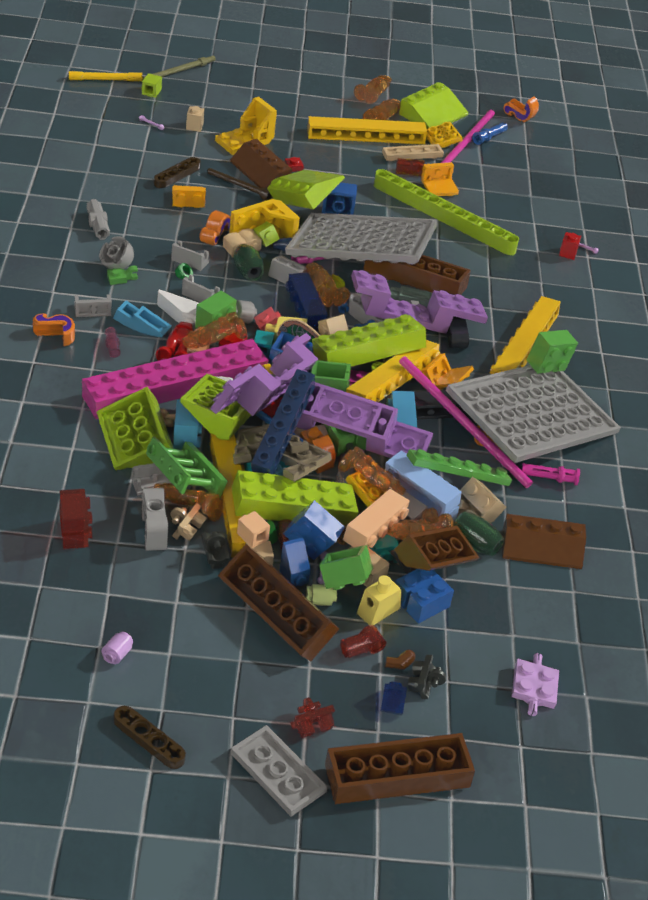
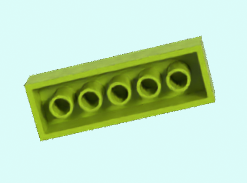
M404 314L398 318H388L382 322H373L366 326L353 327L350 330L337 331L330 335H320L318 338L312 339L313 354L318 358V361L351 364L352 367L425 348L426 328L412 316Z
M238 470L232 485L236 516L248 515L255 511L263 519L291 522L294 517L314 500L344 525L345 529L358 515L352 484L308 478L292 481L282 475Z

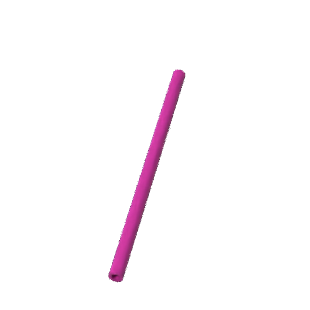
M489 110L462 139L463 141L459 142L441 163L452 162L472 140V135L475 132H479L494 116L495 112Z
M406 356L399 360V363L525 488L531 486L533 481Z

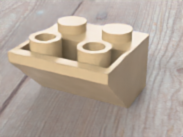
M472 476L460 490L461 498L457 517L461 520L463 516L467 515L466 520L480 528L494 522L506 506L482 482Z

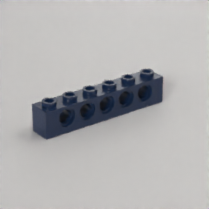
M296 369L251 462L252 472L275 473L315 389V374Z

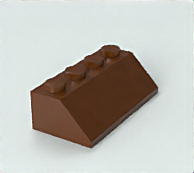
M258 139L244 142L230 159V162L259 188L268 187L278 177L292 174V168Z
M514 514L506 515L502 529L503 559L582 569L586 545L585 524Z
M458 526L409 534L394 549L399 560L406 567L428 571L479 559V556Z

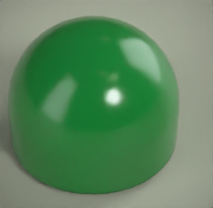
M181 263L175 270V275L181 279L185 277L189 279V275H193L192 268L186 263Z

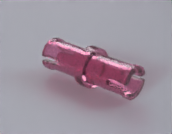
M109 327L105 330V344L109 349V355L116 358L121 354L119 348L120 340L117 337L115 328Z

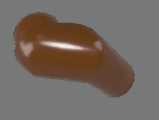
M408 649L398 658L386 656L385 667L406 669L414 662L416 658L415 653Z

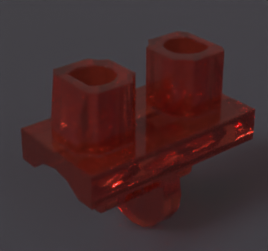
M397 158L395 173L422 176L425 161Z
M311 698L303 699V706L297 708L300 715H296L294 721L290 723L292 729L297 728L302 738L315 733L312 725L315 722H318L321 732L331 730L334 727L332 714L335 712L334 706L330 705L321 708L319 701L313 703Z

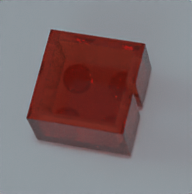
M85 489L59 490L63 549L88 547V539H92V527L89 526V524H92V512L88 511L90 509V497H86Z

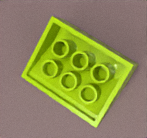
M438 82L401 99L399 115L411 122H425L426 129H429L443 122L450 121L453 123L467 116L468 111L450 88Z
M302 170L274 179L267 189L275 200H280L286 205L315 209L345 177L344 175Z
M206 374L180 398V403L211 434L216 435L219 439L229 440L251 414L237 401L215 414L210 409L215 403L213 399L217 394L223 392L224 389L222 387L227 381Z
M148 386L96 411L115 470L153 464L152 460L146 455L147 446L150 444L152 437H156L165 448L174 449L158 401Z

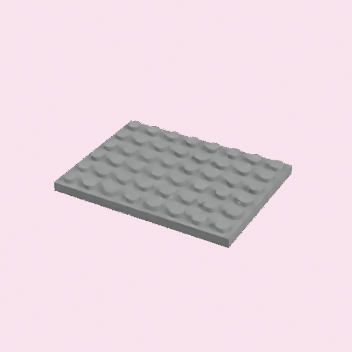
M311 213L285 248V253L292 257L307 256L308 258L323 257L324 259L340 258L341 260L356 259L357 261L373 260L374 262L389 261L390 263L406 262L407 264L418 263L437 227V219Z
M529 365L449 384L445 390L514 463L617 434L621 428L563 371L537 374L532 366Z

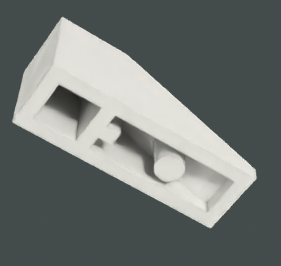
M159 289L157 305L178 323L181 321L191 323L193 330H195L196 307L199 303Z

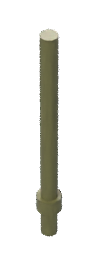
M214 55L206 58L201 57L196 61L153 73V75L164 77L193 67L205 66L216 59Z

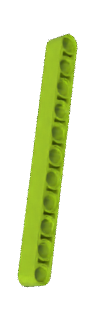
M379 169L376 171L374 187L506 255L516 254L519 242L517 235L387 170Z

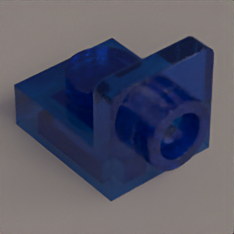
M399 682L385 683L380 711L403 715L407 687H402V684Z

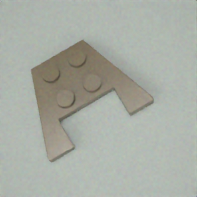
M270 424L238 430L237 445L234 449L235 454H233L234 464L252 461L250 452L258 450ZM292 435L287 445L291 453L309 450V443L307 441L301 442L299 436Z
M309 443V450L291 453L287 446L280 461L290 467L283 469V476L296 481L328 463L332 458L330 452ZM257 451L250 452L252 460Z

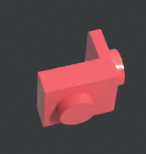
M272 307L255 316L254 320L260 330L265 331L266 323L277 324L278 318L281 315L278 311L274 312Z

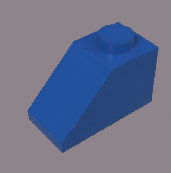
M303 538L283 542L279 571L294 587L303 586L309 582L310 565Z

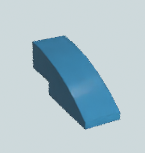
M127 300L117 309L113 317L119 323L135 331L156 337H163L172 327V325L146 307L142 306L138 309Z

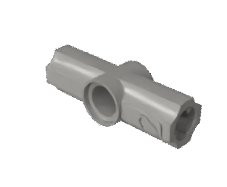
M92 199L87 203L89 225L93 227L96 237L100 240H105L110 236L106 211L103 212L100 202Z

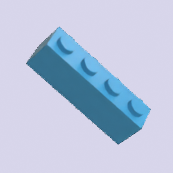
M392 391L390 398H387V405L398 409L397 421L417 428L414 392Z

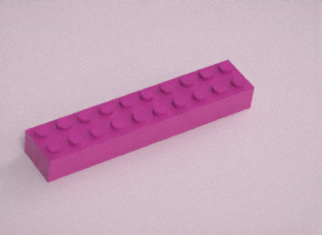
M253 339L83 378L82 397L95 419H99L96 411L147 386L156 397L158 404L180 399L206 374L234 379L239 373L243 374L250 366L253 368L260 364L263 367L264 364H268V359Z

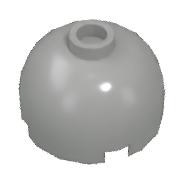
M124 237L111 238L113 241L109 244L106 242L101 248L99 259L108 269H126L134 258L133 247Z

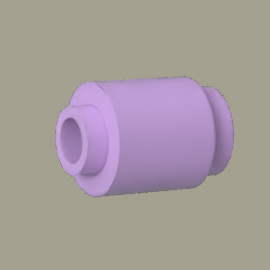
M126 632L116 633L101 650L104 660L108 663L118 664L132 649V637Z

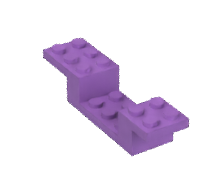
M353 270L351 277L355 291L362 294L361 301L366 315L383 319H394L407 314L412 316L426 329L445 334L454 316L484 324L487 322V314L478 299H468L459 294L452 295L443 290H434L426 308L421 304L413 305L404 300L397 301L391 298L387 280L382 275H371L363 270Z
M307 333L300 337L297 335L291 343L288 341L281 348L283 352L272 360L274 364L269 369L276 375L275 377L260 364H257L253 368L251 366L248 367L243 374L239 373L233 381L229 379L222 387L224 389L223 392L217 394L213 399L215 403L210 409L217 414L237 401L254 416L283 396L296 369L309 372L318 360L305 347L311 337Z
M316 382L315 389L297 424V428L307 430L314 427L316 422L365 437L367 451L392 458L401 450L406 454L409 449L416 451L421 449L427 452L433 437L432 432L398 422L397 408Z

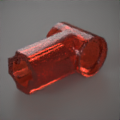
M368 625L361 630L360 634L343 639L340 642L345 658H351L368 651L375 654L382 651L387 644L375 625Z

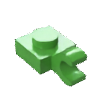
M130 266L127 270L121 268L107 269L110 285L127 283V280H137V273H133L138 272L137 266Z

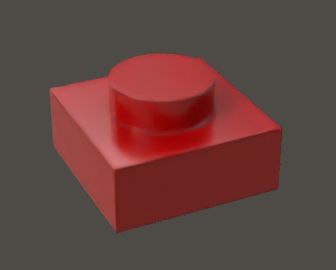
M299 157L285 159V163L292 168V172L304 170V165Z

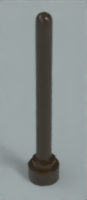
M212 168L207 169L208 174L257 193L263 200L267 201L272 198L267 187L259 188Z

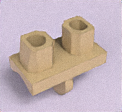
M196 503L188 514L185 507H177L171 511L172 523H179L178 529L172 535L175 539H178L180 535L189 541L193 538L197 529L191 526L190 523L200 529L207 517L199 512L202 507L201 505Z

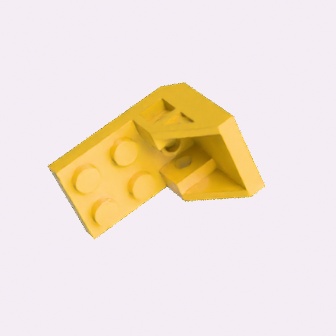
M256 97L241 116L240 128L216 135L215 141L232 155L238 151L244 142L251 141L252 139H258L264 145L269 144L275 134L277 110L260 97Z
M270 199L231 211L229 233H239L249 228L254 229L265 222H269L274 225L280 239L291 238L298 232L300 217L282 201Z

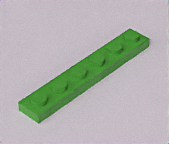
M409 449L406 455L411 463L418 467L469 478L473 476L478 480L509 486L512 481L507 471L501 467L493 468L484 463L479 465L470 460L461 461L453 456L448 458L439 453L430 454L421 449L417 451Z

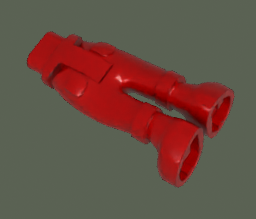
M181 321L175 326L167 339L166 346L157 349V361L172 358L173 355L177 357L188 354L187 348L193 334V325L191 323Z

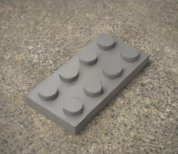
M267 725L231 748L230 754L290 816H293L327 792V786Z

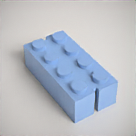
M401 450L386 462L384 481L391 486L392 490L398 486L428 506L426 520L439 529L445 528L446 523H452L457 519L461 491L431 470L414 466L406 456L407 454Z

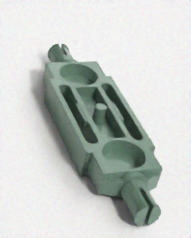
M401 286V288H390V297L394 300L419 301V304L426 308L432 296L431 292Z

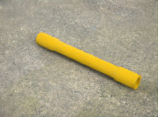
M69 71V80H125L142 82V73Z

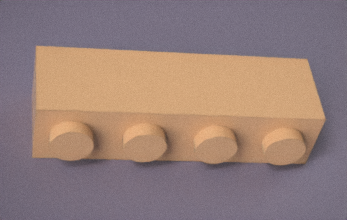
M389 489L347 525L343 541L354 548L367 545V548H372L379 538H383L390 528L394 529L399 520L406 518L409 513L407 508L410 500Z

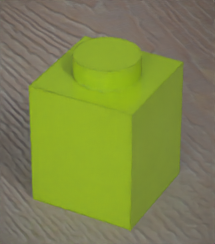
M148 73L142 81V95L156 98L162 90V77Z
M265 222L253 229L262 239V245L265 247L280 239L274 225L269 222Z

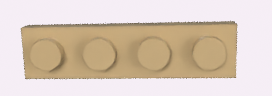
M439 144L383 147L382 150L386 161L435 159L443 157L444 154Z

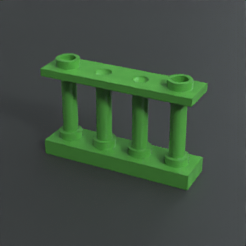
M152 437L150 444L147 446L146 455L181 494L185 493L188 485L205 487L214 498H221L228 481L192 442L185 441L183 448L178 450L165 448L156 437Z

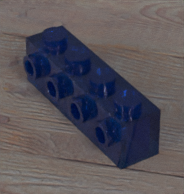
M309 273L289 274L288 281H286V290L290 293L291 302L295 304V311L298 312L299 318L307 319L309 326L313 329H318V321L327 319V312Z

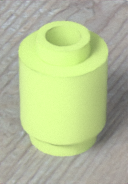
M312 584V586L306 587V598L314 605L332 606V603L336 602L337 590H333V588L326 589L325 584Z

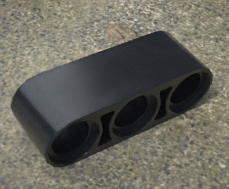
M453 317L447 331L450 348H468L469 332L466 319Z

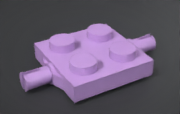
M539 653L533 655V663L517 659L514 670L512 697L528 703V714L531 715L532 713V716L537 715L538 706L554 709L557 703L559 670L543 666V656L540 654L538 657Z

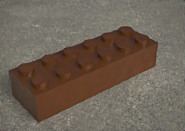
M421 255L418 263L415 264L365 260L363 270L371 275L379 274L387 280H394L402 285H410L419 290L431 293L434 290H443L452 295H461L466 290L471 272L470 269L426 255Z
M247 544L242 547L218 575L289 645L310 662L339 630L327 616Z
M462 733L328 748L325 768L335 804L470 788L475 773Z

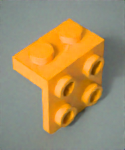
M452 162L423 164L421 181L427 191L437 196L459 194V190L452 180L454 169Z
M176 185L172 187L173 206L205 208L206 188Z
M443 353L436 356L421 372L439 390H442L449 384L462 382L468 378L474 368L473 366L451 369L446 355Z

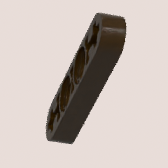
M196 157L187 158L154 176V186L166 188L198 171L201 164L200 159Z
M125 705L115 710L114 724L164 765L171 769H179L185 764L186 752L184 748L137 711ZM144 727L147 729V732L138 734L135 732V729ZM155 740H160L164 745L155 747L151 743Z

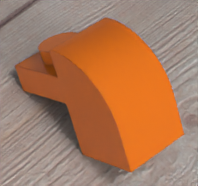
M317 426L300 432L299 437L303 441H307L331 453L332 460L315 470L318 474L333 468L336 453L329 435L324 436Z

